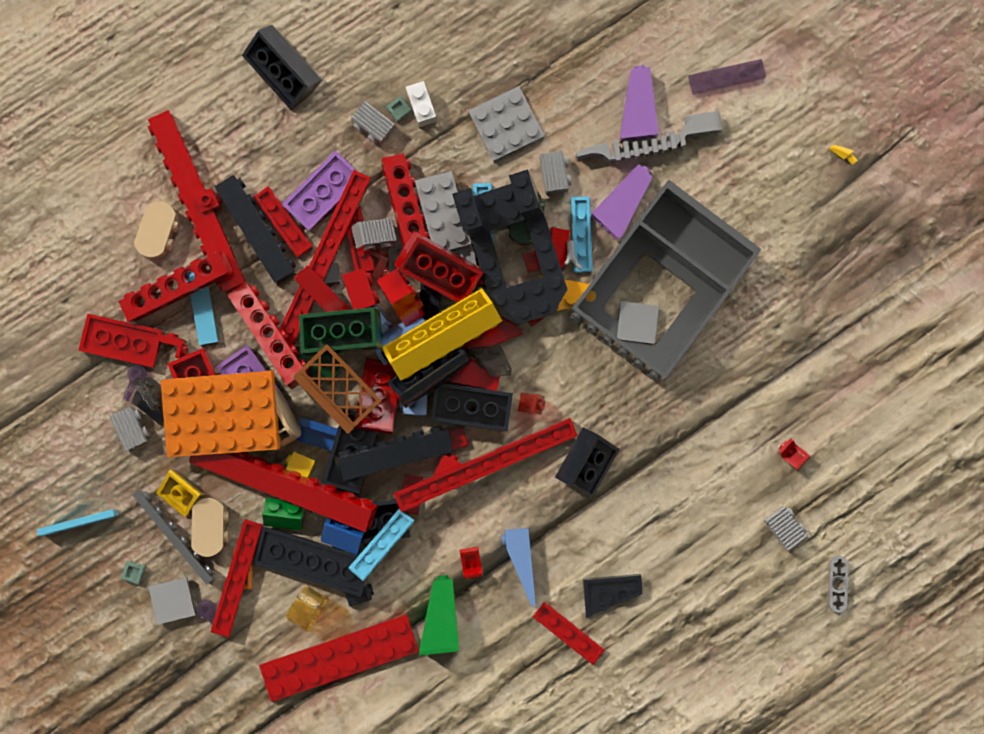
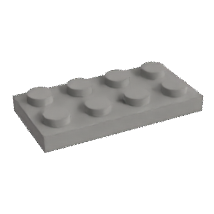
M452 171L415 180L430 240L450 251L471 246L470 237L463 232L452 196L453 193L457 192Z

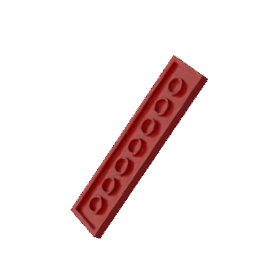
M405 614L262 663L259 667L270 701L274 702L419 652L408 616Z

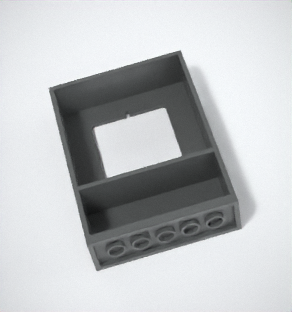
M668 180L568 313L571 314L570 318L578 324L581 322L587 326L585 329L589 333L599 335L605 345L615 347L618 355L632 360L631 364L634 367L648 372L647 376L655 382L657 380L662 381L667 378L762 249L672 181ZM644 253L648 254L695 290L693 296L655 347L648 343L618 339L619 321L603 310L605 304ZM590 290L596 294V299L592 302L587 301L585 298Z

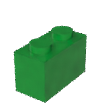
M266 498L262 513L263 526L302 531L305 508L285 500Z

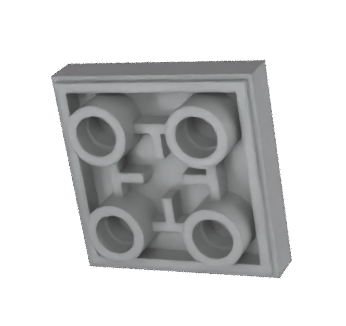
M621 301L617 338L626 341L655 344L659 306Z
M188 577L148 587L157 625L196 615Z

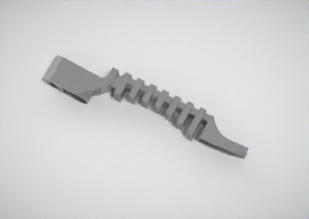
M715 111L684 117L685 127L680 134L675 135L674 131H669L668 141H666L665 135L661 136L659 145H657L656 139H651L650 147H648L647 141H642L641 149H639L638 142L636 141L631 146L632 151H629L628 141H623V152L620 153L618 139H615L612 143V155L610 154L608 142L576 152V160L599 157L607 163L615 162L617 164L621 160L627 162L630 158H633V160L638 159L640 156L646 158L649 154L656 156L659 152L661 154H666L669 150L670 152H675L677 145H679V149L685 148V138L722 132L720 113Z

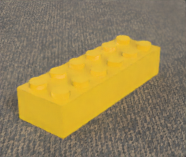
M481 288L384 345L383 351L399 379H407L418 370L427 368L435 360L444 358L452 350L461 348L469 340L478 338L486 330L495 328L498 323L502 322V319L489 297Z

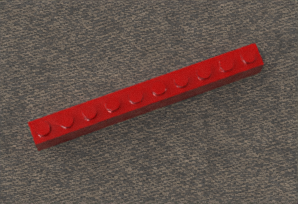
M167 110L149 118L150 125L147 127L151 136H155L157 139L155 146L158 152L164 155L163 164L166 170H170L172 173L170 180L174 188L178 187L180 194H177L181 204H185L188 211H185L189 222L193 221L195 228H193V232L196 238H200L203 245L200 248L204 256H207L206 254L214 250L224 252L227 256L234 274L216 282L220 291L223 290L228 294L246 282L216 212L212 209L201 213L194 196L206 190L174 117Z
M248 452L190 456L189 463L363 532H366L372 526L378 505L373 504L371 500L357 498L351 492H342L333 485H324L315 478H307L301 476V473L297 471L286 470L282 465L268 463L262 457H253L248 455Z

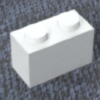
M424 81L407 86V95L418 127L437 122Z

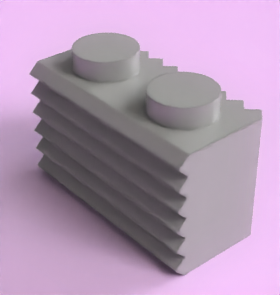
M366 101L363 102L361 107L351 117L354 123L352 126L360 133L362 131L367 133V138L374 144L378 142L382 145L396 128L392 121Z
M563 151L540 154L545 194L568 191V186H571L570 174L566 175L565 167H568L567 156H563Z
M392 218L358 222L351 228L356 248H363L364 251L375 249V246H380L381 249L392 246L391 243L397 241Z
M130 406L109 416L126 452L149 442L148 437H150V433L146 426H142L140 422L142 416L138 409Z
M781 506L767 516L764 522L784 549L791 551L808 538L805 535L807 530L801 523L798 524L794 520L795 514L789 507Z

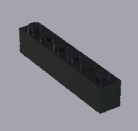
M233 174L215 185V189L274 283L278 285L296 274L294 271L296 265L291 257L287 259L284 255L286 249L281 241L277 243L274 239L276 233L271 225L267 227L264 223L266 217L261 209L257 211L254 207L256 201L251 193L247 195L244 191L246 185L241 177L237 179Z
M435 426L430 428L429 432L424 433L423 430L416 431L410 437L401 435L394 437V441L390 442L381 440L376 442L375 446L362 445L357 447L358 450L351 452L350 449L339 452V455L333 457L338 479L345 481L453 452L449 429Z

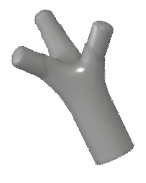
M567 241V258L564 265H570L572 261L581 270L582 266L578 263L575 256L574 241Z

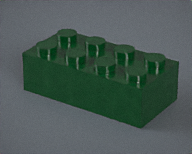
M375 307L299 315L301 354L314 356L326 344L335 353L383 349L380 310ZM326 350L322 355L331 353L328 350Z

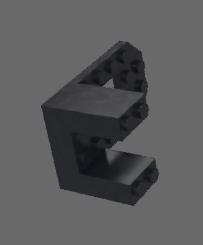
M528 169L509 175L511 184L478 195L471 188L452 194L463 232L472 239L480 269L483 271L482 275L489 298L500 316L517 325L555 314L568 290L536 185ZM527 223L543 277L507 288L491 234Z

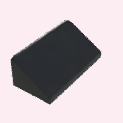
M420 282V299L424 305L421 309L425 314L423 319L429 320L440 313V293Z
M136 391L132 403L156 423L163 425V408L142 391Z

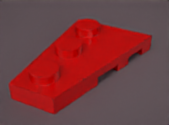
M500 316L502 322L498 323L495 328L488 329L481 333L478 338L469 340L461 349L468 357L523 335V333L515 323Z

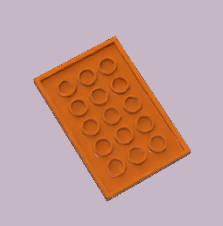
M274 370L161 380L167 457L280 449Z

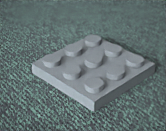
M519 86L468 110L493 162L544 138V134Z

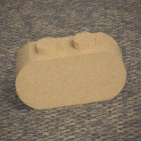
M155 201L148 204L145 208L134 245L137 251L148 259H161L173 247L174 240L172 238L174 232L177 233L180 222H178L177 212L169 204Z
M275 387L279 441L281 446H285L301 436V428L283 394Z
M204 498L196 502L192 507L191 547L197 554L204 557L221 553L226 547V543L229 542V531H226V523H229L230 515L229 512H226L227 508L224 503L218 499Z

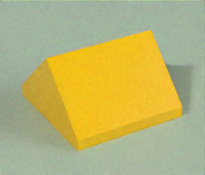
M176 470L168 471L156 492L157 495L184 517L188 516L194 504L205 495Z

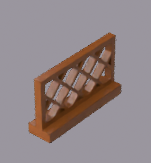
M327 344L293 376L347 434L382 401ZM326 350L333 356L332 364H321V355ZM318 359V364H312L315 360ZM309 366H318V378L309 377L304 371ZM321 366H332V378H320ZM335 366H343L346 369V378H334ZM348 373H350L354 378H348ZM320 380H332V392H323L320 389ZM334 380H346V392H334ZM348 380H357L360 383V392H348ZM326 394H332V400ZM334 394H346V406H337L334 403ZM348 394H360L359 406H348ZM362 395H371L376 401L371 406H362ZM348 408H359V417L354 422L348 417Z

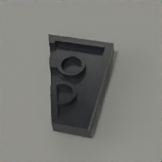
M641 574L584 578L583 590L586 618L593 616L597 612L605 611L616 604L642 595Z

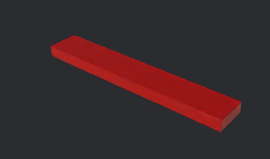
M244 519L212 624L211 633L230 637L263 524Z

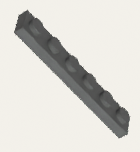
M136 491L132 496L205 584H210L216 578L213 576L215 573L209 565L205 566L201 562V555L191 550L188 546L190 543L186 537L180 536L176 532L178 529L171 520L168 522L164 517L165 512L151 502L153 500L151 495L147 491Z

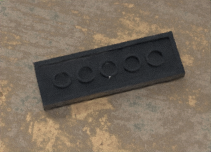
M267 526L262 527L253 564L359 597H363L368 580L367 577L363 582L348 569L360 554H353Z

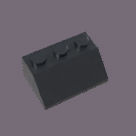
M583 427L555 478L592 499L620 449L600 435Z

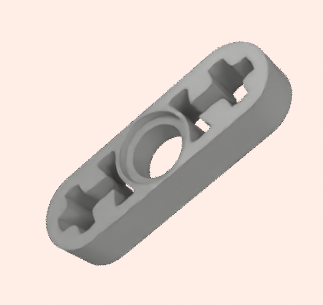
M834 556L829 561L828 607L833 612L841 613L847 608L848 561L842 556ZM838 559L843 563V567L839 568V573H843V576H833V572H838V568L834 567V563H837ZM835 579L843 581V587L840 590H836L833 587ZM833 592L843 593V596L839 595L838 600L842 602V606L840 605L838 609L833 605V602L837 600V595H833Z

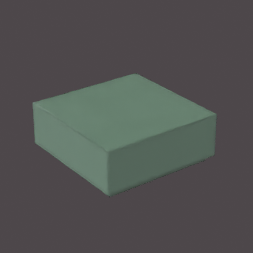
M401 96L386 106V109L397 123L412 112V109Z
M127 560L121 580L140 585L146 566Z

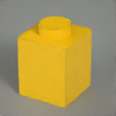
M297 452L289 454L285 462L287 465L286 470L297 471L301 473V476L310 478L317 461Z

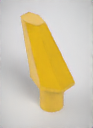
M837 145L828 148L843 160L846 158L851 165L858 161L852 154L854 150Z

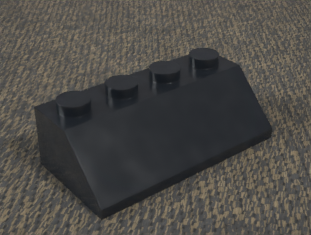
M273 25L258 30L242 54L244 59L290 110L296 108L310 96L322 81Z

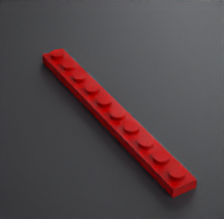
M354 169L309 264V267L323 281L327 277L372 180L371 177ZM299 286L280 327V330H284L290 339L287 341L290 345H295L300 335L299 315L309 314L315 302L301 286Z
M567 418L393 493L400 511L403 512L578 435L571 418Z

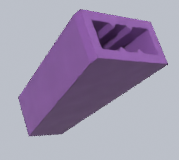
M644 65L635 66L630 71L619 143L658 137L659 132L650 67L645 68Z
M639 164L591 213V217L617 242L623 236L653 178L651 171Z

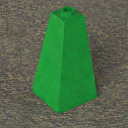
M448 575L437 576V580H433L419 650L420 655L458 652L460 649L453 578H449Z

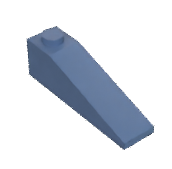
M528 528L505 530V534H501L502 546L507 548L531 606H536Z

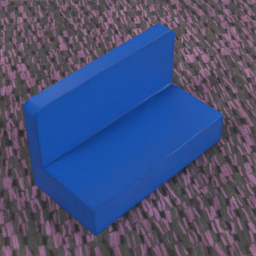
M301 417L299 423L301 425V436L297 438V441L331 451L338 428Z
M328 518L324 524L321 542L357 554L361 540L366 532Z

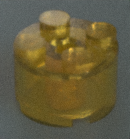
M305 585L296 597L295 602L292 603L285 618L308 633L314 624L312 620H318L322 613L320 608L323 609L329 599Z

